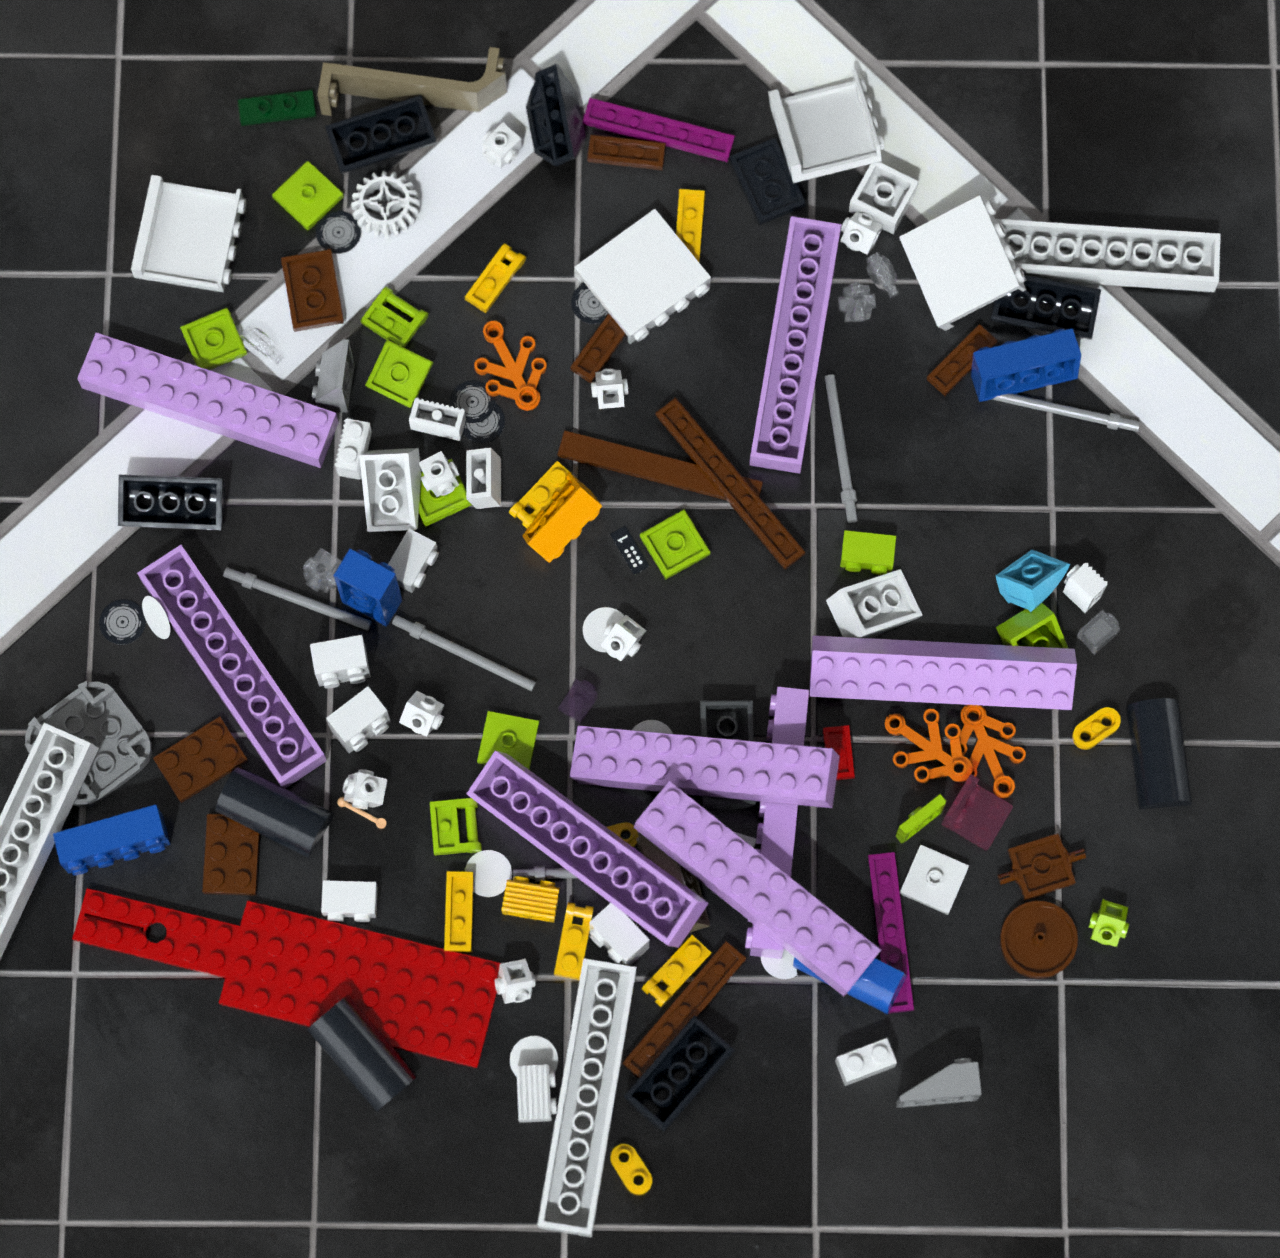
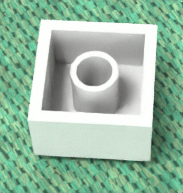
M880 162L872 163L850 201L849 212L852 214L856 212L866 213L872 216L873 220L883 224L882 229L894 234L917 192L919 181Z
M362 635L310 644L314 672L319 687L335 688L340 686V683L350 681L351 684H358L366 681L365 678L371 677Z
M366 687L326 718L330 730L349 754L352 751L358 752L368 744L367 740L373 735L379 736L389 728L388 724L391 722L387 709L369 687Z
M612 903L589 922V933L591 934L589 937L599 948L604 946L608 950V958L614 964L631 966L649 949V939L624 912Z

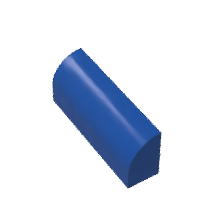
M794 958V968L826 983L797 958ZM874 958L846 994L889 1014L907 976L904 972Z

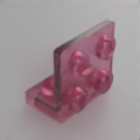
M970 774L941 825L980 848L988 850L1013 806L977 785L980 779Z

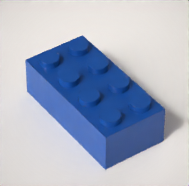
M1073 328L1068 330L1058 329L1051 334L1043 336L1033 335L1026 340L1018 342L1008 341L1001 346L993 348L983 347L973 352L971 378L979 402L991 400L1004 394H1016L1078 379L1081 352Z
M349 549L334 574L341 601L387 627L402 602L397 577L394 573L395 570L386 563L381 562L380 565L371 560L372 557L362 550L355 552Z
M157 805L53 834L60 864L68 874L73 873V875L84 874L88 872V868L94 866L99 868L109 867L114 864L115 860L122 858L125 861L133 860L140 857L139 854L143 852L158 853L165 850V846L171 845L163 814Z

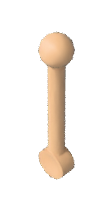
M340 797L337 800L338 806L347 807L376 823L379 829L386 827L387 823L384 818L378 819L359 808L352 807V804L344 801V797Z

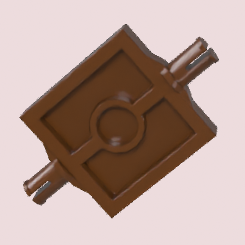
M1059 833L1008 849L1012 871L998 874L997 877L1000 880V885L1016 881L1021 888L1024 900H1028L1075 885L1072 862L1086 859V854L1083 848L1068 853L1062 845Z

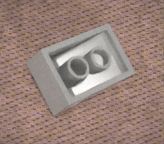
M343 339L323 352L321 361L316 363L315 375L319 376L318 385L313 386L312 400L316 402L317 407L329 411L348 413L355 363L350 342L347 339Z
M970 1058L956 1059L955 1063H952L901 1095L896 1102V1107L903 1108L977 1101L981 1096L978 1062L971 1063Z

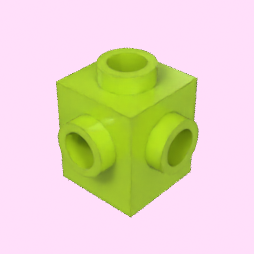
M1102 900L1098 913L1093 912L1090 919L1089 928L1093 929L1091 939L1104 945L1117 947L1120 937L1125 939L1129 923L1126 922L1128 907Z

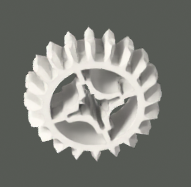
M383 170L382 177H377V174L373 172V180L370 181L364 177V185L357 184L356 186L359 193H353L352 195L354 202L351 203V208L355 210L353 217L354 219H359L357 223L360 228L365 226L367 234L374 230L376 238L380 236L381 232L384 233L386 239L389 238L390 232H393L398 237L399 229L407 232L406 224L413 225L415 223L413 217L418 216L419 212L416 208L420 206L419 200L416 199L418 193L416 190H412L413 184L411 182L406 183L404 176L397 179V174L393 172L390 177H387L386 171ZM389 189L397 191L404 198L391 195ZM380 190L377 196L370 197L373 193ZM385 196L387 198V202H389L386 207V213L384 212L383 207L385 202ZM367 211L379 214L382 220L373 218ZM401 212L397 217L391 219L394 213Z

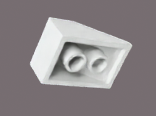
M419 448L370 450L359 455L367 532L408 530L409 528L417 530L421 483Z
M901 569L842 588L826 600L843 637L871 639L922 616Z

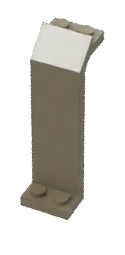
M489 47L485 74L475 82H463L323 62L318 89L322 115L332 116L333 107L337 108L339 93L400 102L421 95L424 105L480 112L507 93L505 68H503L504 58H500L499 48Z

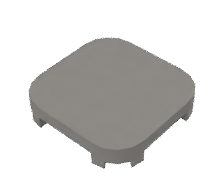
M85 681L77 685L79 688L37 719L34 717L28 723L29 726L25 734V746L29 754L44 723L90 742L99 748L73 803L77 807H90L103 800L142 771L149 763L152 755V742L146 731L114 689L107 683L104 684L98 681Z

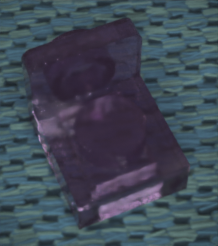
M575 679L573 687L558 707V710L581 724L598 699L597 692L595 691L596 688L586 680L580 682Z

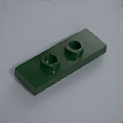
M312 90L238 99L241 126L316 117Z

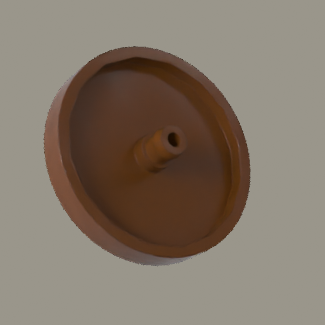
M1031 901L1015 908L1006 918L1000 933V947L1007 963L1018 973L1035 979L1049 978L1062 972L1072 961L1078 945L1077 930L1071 917L1059 906L1045 901Z

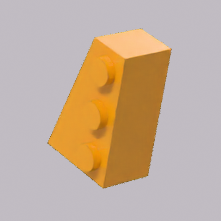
M570 472L565 477L568 482L560 493L555 491L551 496L554 500L546 512L541 510L523 534L526 543L549 563L564 552L565 546L581 534L582 528L588 521H592L598 516L602 507L592 491Z

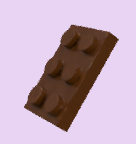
M331 249L281 258L294 332L343 324L344 319Z
M221 717L216 718L153 758L181 803L231 773L238 766L248 762Z
M207 814L203 894L256 896L260 833L222 814Z

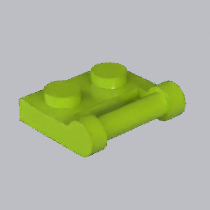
M386 286L360 321L361 324L379 336L405 348L419 327L425 323L429 314L422 309L419 311L393 294V290ZM389 302L412 317V322L409 323L383 305Z
M466 798L430 802L434 855L477 853L482 851L481 842H478L475 809L478 807V803L475 800ZM457 809H465L468 843H460Z

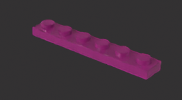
M589 98L583 117L584 125L645 141L665 143V146L725 162H728L735 137Z
M895 852L868 855L879 949L881 950L880 959L881 962L904 972L907 976L889 1014L914 1011Z

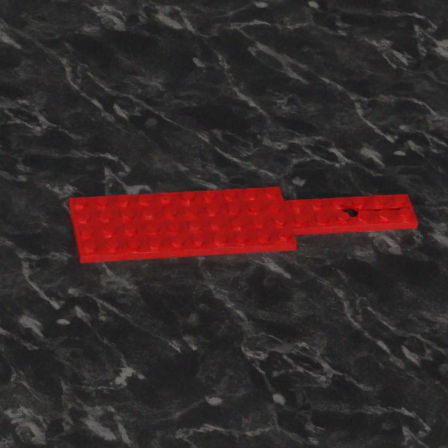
M88 888L86 889L72 938L76 942L225 978L219 1000L220 1005L308 1027L341 999L349 995L393 1048L477 1069L497 996L495 979L498 978L499 967L502 964L453 951H444L441 948L247 901L241 925L238 926ZM154 923L163 924L167 930L165 939L159 943L150 942L146 936L148 927Z

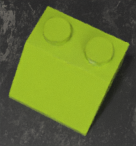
M1043 603L1031 613L1028 609H1025L996 627L1003 645L1069 649L1055 614Z

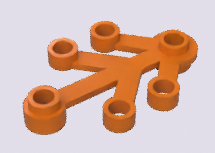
M497 321L486 323L483 328L484 338L489 343L494 344L505 367L490 363L485 358H479L474 363L475 371L479 375L489 373L511 380L516 387L514 389L500 385L499 381L492 379L486 383L487 394L495 397L501 395L514 399L516 405L524 411L535 409L540 403V394L536 388L541 375L547 370L546 361L543 358H535L532 361V373L527 385L522 377L529 354L535 350V340L530 336H525L521 339L520 351L516 362H514L502 339L504 336L503 326ZM491 331H497L499 333L496 337H491L489 335ZM529 341L532 343V346L525 348L523 344ZM480 363H485L487 365V367L484 370L478 369L477 366ZM537 363L544 365L540 370H537L534 366ZM491 385H496L498 387V389L494 392L490 391L488 388ZM528 395L532 397V400L524 402L523 397Z
M965 705L960 714L961 721L964 724L961 736L959 737L960 744L964 749L962 756H965L967 752L966 743L973 730L978 740L969 759L973 767L974 776L965 781L972 782L975 780L977 767L984 754L995 780L993 784L995 795L999 798H1008L1015 789V783L1009 776H1004L994 750L1009 756L1010 760L1016 764L1023 762L1026 752L1022 747H1013L988 736L984 726L998 731L1005 740L1014 737L1016 728L1012 723H1003L987 716L986 710L982 705ZM972 712L976 713L978 719L971 720L969 714ZM1003 728H1011L1012 734H1004ZM1013 752H1021L1022 758H1014ZM1005 784L1008 787V791L1001 792L999 785Z
M928 709L923 715L924 721L928 724L930 741L908 727L902 715L894 713L886 718L885 728L891 735L898 736L901 734L924 750L908 754L903 751L896 752L893 756V762L898 768H905L908 764L938 760L945 765L932 769L924 766L918 767L914 772L915 779L918 782L926 783L929 779L949 776L953 781L963 782L971 776L973 771L972 764L968 758L962 756L959 738L961 736L960 727L956 724H949L945 728V735L950 739L951 757L942 749L938 725L940 716L935 709ZM929 713L936 714V719L932 722L927 720ZM894 719L900 721V725L897 728L890 726L891 721ZM950 728H956L958 730L956 736L952 737L948 735V731ZM900 755L906 757V761L903 764L896 762L897 757ZM957 764L964 766V770L961 773L954 771V767ZM925 770L927 772V777L925 779H919V771Z

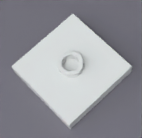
M920 845L900 894L948 915L969 865Z

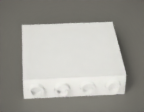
M856 70L852 71L853 81L783 99L780 98L778 89L768 92L771 111L793 183L882 161L881 150H885L882 136H877L876 131H879L875 116H870V112H873L869 97H864V94L867 93L864 79L858 78Z
M151 175L131 266L134 278L224 292L225 284L229 285L231 280L230 260L234 261L236 256L235 237H239L241 233L240 214H244L246 209V199L243 198L241 189H237L236 194L165 183L161 176Z
M980 195L899 237L935 322L939 328L945 331L954 327V321L1017 289L1021 291L1026 290L1023 283L1026 281L1025 275L1020 267H1016L1014 259H1016L1014 250L1010 245L1006 244L1003 238L1006 236V232L1000 222L997 223L994 217L996 209L991 200L987 201Z
M656 209L574 267L575 277L580 283L584 282L626 333L629 344L635 340L637 342L643 340L654 326L660 327L665 324L670 318L669 315L675 311L681 312L689 305L691 299L696 296L699 298L706 294L710 289L711 283L710 275Z

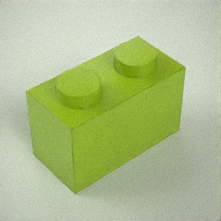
M844 530L840 567H845V570L850 572H860L861 569L871 570V573L877 575L892 572L896 536Z

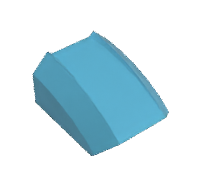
M1030 550L995 575L999 592L1008 603L1028 609L1031 613L1057 587L1070 564Z

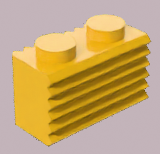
M514 876L513 880L507 879L502 914L555 923L560 888H556L555 883L549 881H540L538 885L529 883L528 878Z

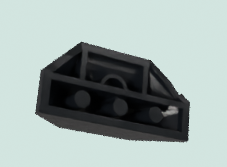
M554 64L535 73V82L530 90L526 111L534 153L552 165L558 166L577 158L586 141L578 94L558 64Z

